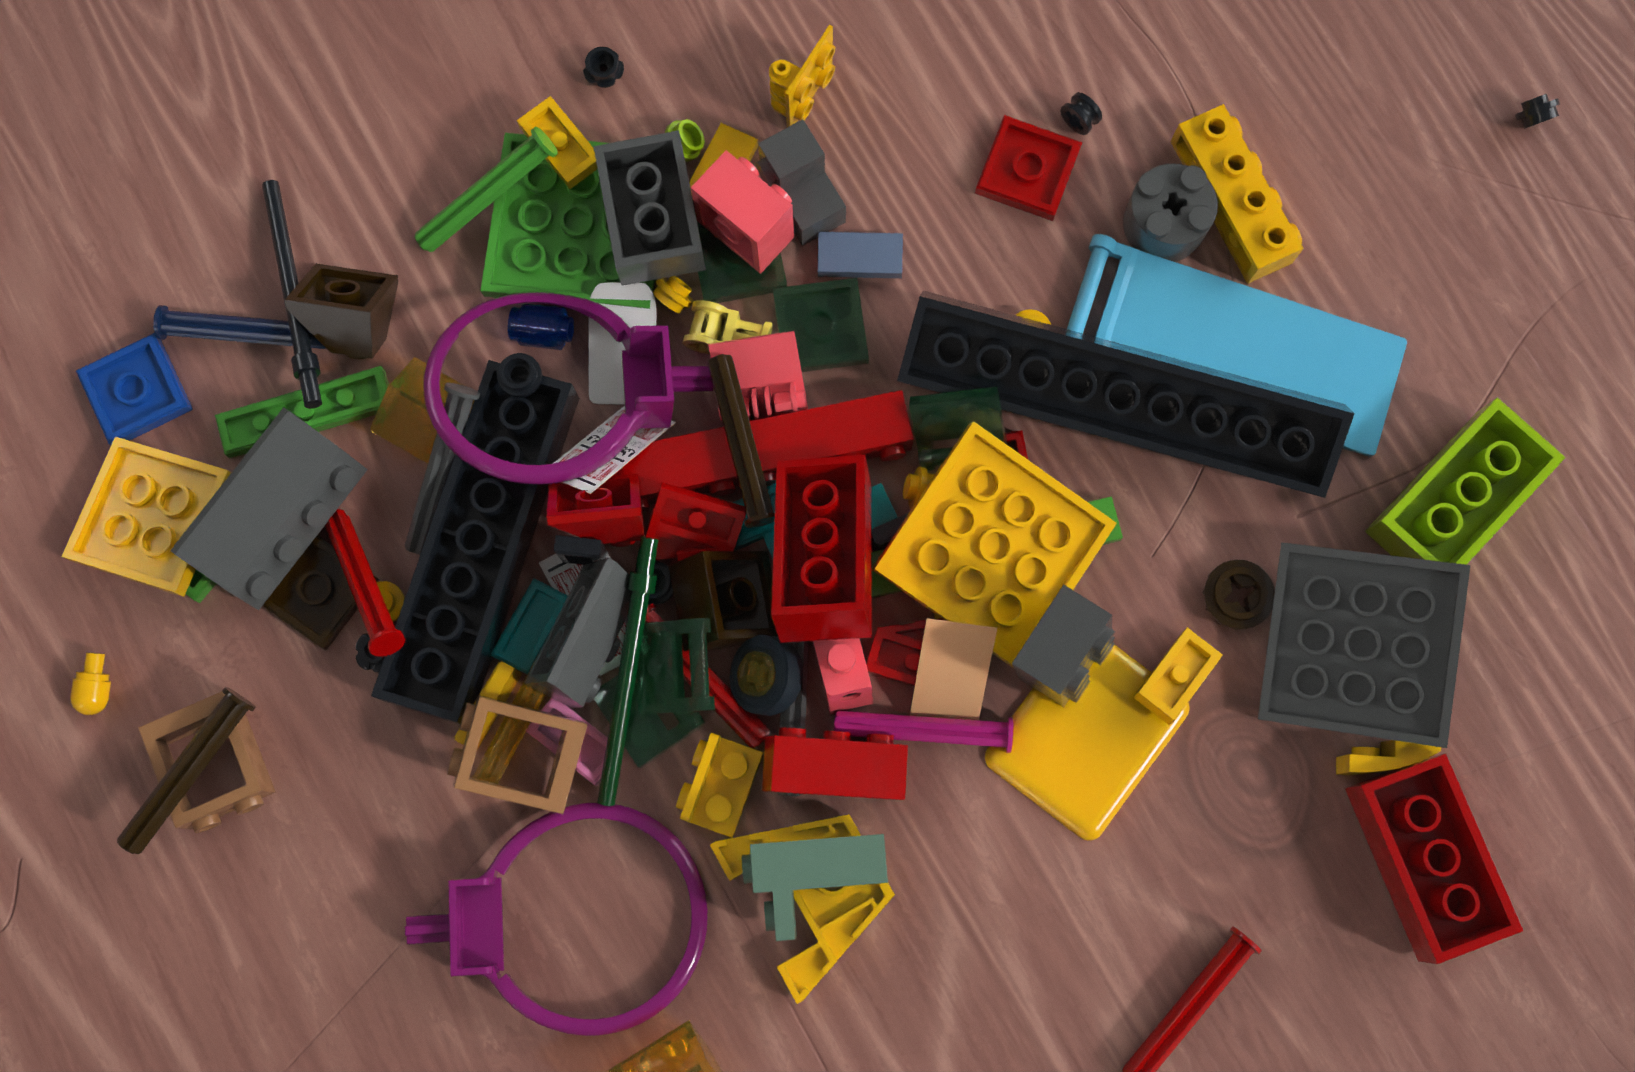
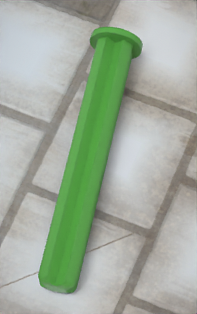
M534 127L531 130L532 136L415 233L414 237L423 250L433 252L548 156L555 157L558 151L550 138L540 128Z

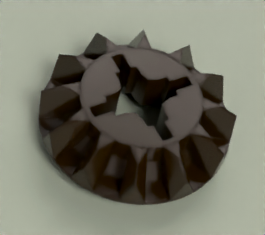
M1230 560L1217 566L1208 575L1202 593L1205 596L1206 610L1215 617L1218 624L1231 627L1234 630L1253 628L1270 615L1273 609L1275 589L1269 575L1257 564L1247 560ZM1231 584H1235L1238 589L1246 588L1247 590L1251 587L1254 588L1244 598L1245 607H1241L1238 601L1232 603L1230 601L1227 603L1223 601L1232 592Z

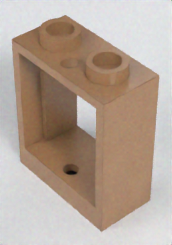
M222 691L138 727L158 783L174 764V759L168 745L198 732L225 696ZM246 714L228 737L247 785L195 808H191L187 794H185L170 814L175 828L193 829L194 833L210 830L222 823L221 816L235 810L237 815L253 811L264 805L262 798L276 793Z
M478 695L475 704H466L460 724V730L467 731L463 749L454 748L447 775L455 776L453 786L456 789L563 814L588 724L583 721ZM488 711L562 730L545 795L470 777Z

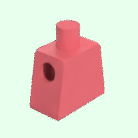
M860 638L812 641L830 715L838 711H847L873 704L872 685Z

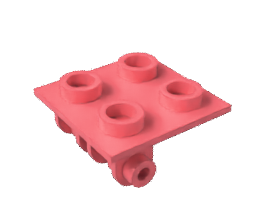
M795 331L708 344L711 358L721 354L732 356L749 421L808 409ZM718 406L719 417H720V420L722 421L721 414H720V410H719V406Z

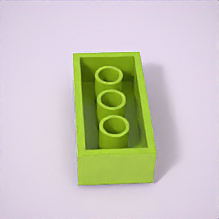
M1497 397L1472 416L1365 532L1391 556L1467 565L1566 457Z

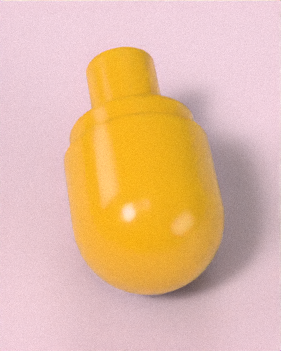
M86 652L84 671L76 672V677L73 678L70 696L71 704L77 712L83 715H95L101 712L108 703L111 681H109V674H103L105 654Z

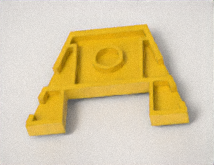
M848 814L719 840L710 844V847L727 878L731 881L743 874L742 855L751 854L750 844L861 836ZM889 883L793 890L794 899L818 940L814 945L777 966L797 1004L808 996L850 945L894 897L895 894Z

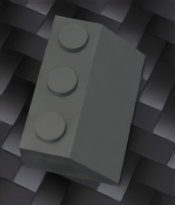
M605 558L583 565L524 683L525 685L571 708L583 707L585 702L590 703L594 699L601 685V679L597 677L604 663L611 662L620 647L621 640L617 636L624 622L627 623L632 591L628 590L630 575L616 561Z

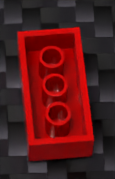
M865 455L777 461L771 616L780 643L872 638V484Z
M1446 754L1431 756L1416 764L1391 770L1345 788L1418 962L1440 964L1523 932L1520 921Z

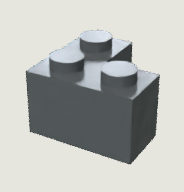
M803 119L758 143L759 161L756 162L757 170L764 182L769 186L772 184L780 186L792 199L794 234L802 246L817 239L819 232H829L846 223V205L825 173V153Z

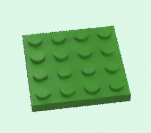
M505 133L501 161L526 141L528 137L525 134ZM588 141L593 148L597 145L607 144L605 142ZM544 159L494 201L480 290L484 297L498 298L516 293L545 292L575 296L600 304L650 309L651 300L590 299L593 290L598 284L607 282L621 283L615 268L598 169L569 189L546 159ZM656 279L639 283L648 285L653 293Z

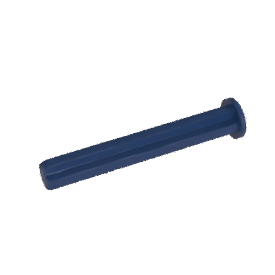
M159 305L154 314V333L156 338L161 340L166 339L167 336L293 346L289 324L285 320L169 311L168 307L164 305ZM308 331L311 348L326 349Z

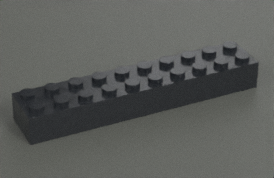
M924 290L919 297L897 381L1323 498H1326L1355 414L1349 407L1339 402Z

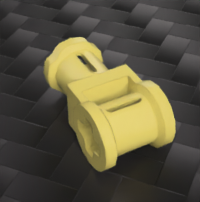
M696 300L693 301L691 308L694 312L690 332L684 335L682 343L691 350L710 354L708 344L772 334L773 323L766 321L761 325L740 320L739 311L727 309L711 301Z

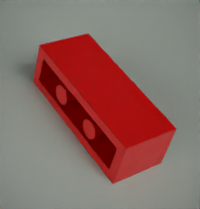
M780 727L779 736L765 737L762 791L905 800L908 745L894 744V735L867 734V742L850 741L851 732L823 731V739L806 738V729Z

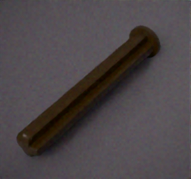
M717 355L709 359L707 364L748 517L744 524L746 528L768 525L775 522V512H773L734 361L731 355Z
M225 687L222 690L225 696L117 838V843L121 848L131 854L142 853L248 710H255L256 706L230 688Z

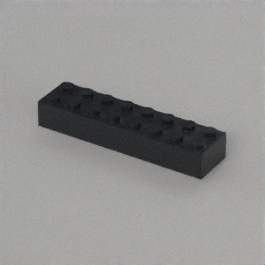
M488 360L478 389L480 397L474 400L463 436L480 450L501 460L525 465L553 464L560 458L580 399L573 385L542 375L541 384L533 394L521 398L513 397L505 393L498 383L497 370L500 363ZM524 370L516 372L513 376V381L516 383L524 382L528 377V372ZM455 455L395 629L402 631L404 634L405 643L400 650L384 657L371 694L372 697L461 724L466 704H474L481 692L492 659L491 655L503 627L548 493L549 484H522L498 479L475 469Z

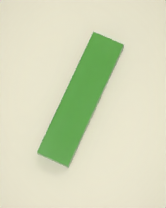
M378 366L319 384L322 405L317 408L309 409L304 406L300 389L216 414L215 418L224 454L229 458L248 453L283 407L317 432L396 409L385 369L382 366Z

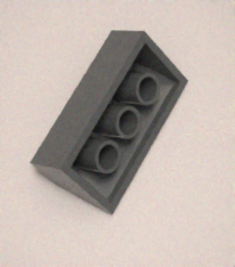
M283 407L170 551L229 593L259 610L368 469Z

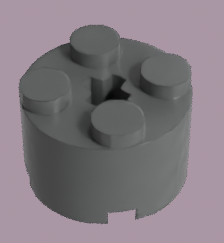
M1164 164L1144 173L1137 182L1123 215V229L1129 244L1135 249L1138 248L1143 252L1173 262L1187 258L1202 243L1215 221L1218 209L1215 190L1206 178L1205 172L1200 167L1193 165Z

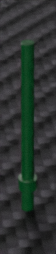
M641 536L635 571H630L628 590L632 591L597 799V803L604 806H615L649 595L655 593L657 575H654L653 571L659 539Z

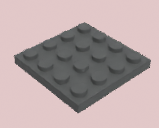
M1281 542L1258 719L1447 748L1471 565Z

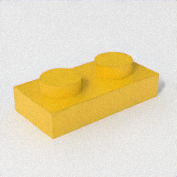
M551 96L517 120L519 128L528 138L532 136L531 130L534 127L540 128L550 138L558 154L555 157L548 156L545 159L569 189L598 169L594 148Z
M1187 627L1134 695V698L1170 725L1182 712L1223 654Z

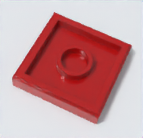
M1004 115L976 186L975 194L1053 221L1083 142Z

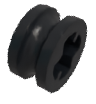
M1080 92L1075 93L1071 97V103L1064 104L1060 110L1061 116L1067 125L1081 135H1087L1092 129V124L1096 125L1102 120V112L1099 106L1089 96Z

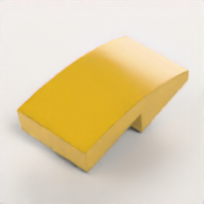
M1388 740L1381 742V756L1380 748L1351 747V754L1336 757V775L1371 774L1399 769L1430 758L1440 752L1441 747Z

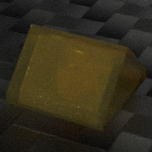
M414 357L389 384L370 431L428 464L437 431L432 425L424 400L423 385L426 363ZM441 372L440 394L443 406H445L448 392L444 389L445 384H463Z

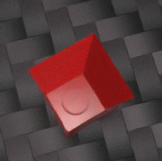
M638 474L612 476L591 494L586 492L588 490H579L562 482L549 484L546 516L549 526L581 538L602 540L603 544L610 543V545L615 547L632 545L640 540L641 536H644Z

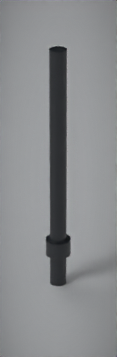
M267 180L262 183V189L285 303L286 297L299 282L279 182ZM286 309L294 356L291 358L293 374L300 381L304 406L309 409L317 408L322 405L317 379L321 373L318 356L312 353L308 330Z

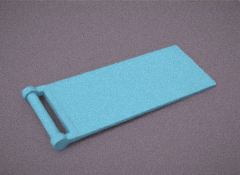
M1095 234L1092 236L1089 250L1092 253L1067 326L1068 330L1079 333L1084 332L1107 258L1119 259L1120 261L1095 337L1345 404L1355 414L1343 448L1368 457L1375 455L1407 346L1405 338L1118 243L1107 235Z

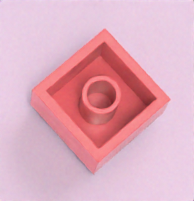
M725 150L691 187L697 222L761 274L794 238L792 199L780 186L776 184L769 186L758 177V170L746 158L739 157V159H736Z

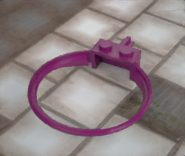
M545 292L516 293L494 298L475 306L458 317L446 328L434 345L426 364L423 385L424 400L432 425L448 448L460 459L475 469L498 479L539 485L573 480L599 469L616 457L640 428H670L674 407V392L713 391L714 388L708 366H671L668 326H633L630 328L622 318L599 303L575 296ZM519 303L554 304L573 309L590 317L606 329L617 342H622L626 349L622 350L625 414L623 413L612 429L591 448L576 457L554 464H518L501 460L480 450L460 434L453 425L443 406L440 394V375L446 355L458 339L459 332L476 318L494 309Z
M582 803L565 807L563 814L556 812L547 813L519 830L499 851L490 867L482 876L475 879L448 880L449 914L407 916L405 926L407 945L450 942L451 977L483 975L487 977L501 996L515 1010L535 1023L567 1034L599 1036L624 1031L647 1021L667 1007L679 995L691 978L701 957L706 939L708 909L706 893L698 868L688 850L668 828L654 818L633 808L615 804V806H604L598 803ZM583 819H609L623 822L653 837L669 852L677 863L685 879L691 903V929L686 951L667 984L656 995L637 1008L620 1015L601 1019L571 1018L550 1011L528 997L516 985L509 974L506 973L501 977L499 972L504 971L502 877L497 878L498 872L505 875L517 856L543 833L562 824Z

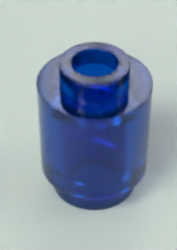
M524 303L521 307H512L510 310L507 324L508 337L511 341H518L520 346L562 350L566 342L570 343L572 341L574 320L573 317H568L567 310L564 307Z

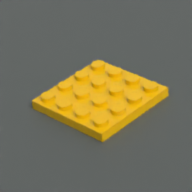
M973 421L969 423L872 567V570L945 621L997 628L992 653L1013 667L1012 662L1062 586L1065 585L1074 590L1117 523Z

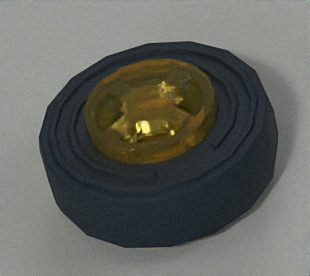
M758 635L746 640L739 647L731 662L729 676L731 692L737 704L752 714L772 716L786 711L795 702L802 686L803 668L801 657L791 643H780L779 637Z

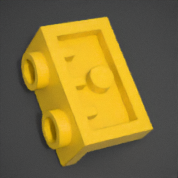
M714 733L710 734L708 742L700 740L691 764L698 767L693 783H684L676 803V808L682 810L680 819L734 838L764 753L722 738Z

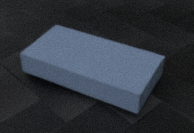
M819 232L818 277L902 279L903 233Z

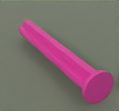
M838 711L835 714L834 731L851 732L850 737L867 738V734L894 735V740L1006 747V753H1011L1013 717H1008L1007 722Z

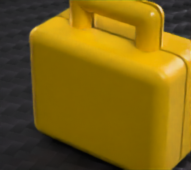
M1114 645L1101 666L1094 662L1090 667L1088 673L1090 675V683L1077 703L1069 699L1066 705L1062 707L1043 693L1032 688L1011 716L1013 717L1011 753H1006V747L989 746L985 753V762L993 772L1078 837L1087 841L1095 840L1101 836L1186 719L1190 710L1189 702L1170 725L1165 723L1134 698V695L1152 672Z

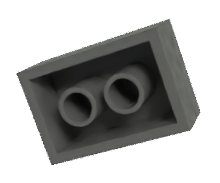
M679 130L594 146L615 268L621 285L706 270Z
M1063 585L1012 662L1018 678L1062 707L1066 705L1069 699L1077 703L1090 683V675H1088L1090 667L1094 662L1101 666L1115 645L1113 642L1115 631L1112 629V614Z

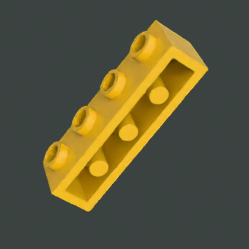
M1222 104L1178 124L1170 142L1182 164L1200 167L1213 186L1218 202L1214 223L1244 279L1249 284L1292 264L1304 248L1300 231L1295 224L1289 223L1282 210V201L1279 193L1275 188L1269 187L1262 174V164L1255 152L1248 149L1243 140V132L1238 119L1235 116H1230L1225 105Z

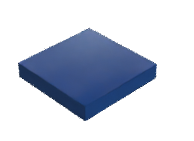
M155 333L76 370L109 445H112L115 437L130 441L193 410L161 339L156 338Z

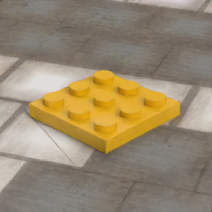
M115 437L61 557L184 597L196 569L170 550L232 472Z

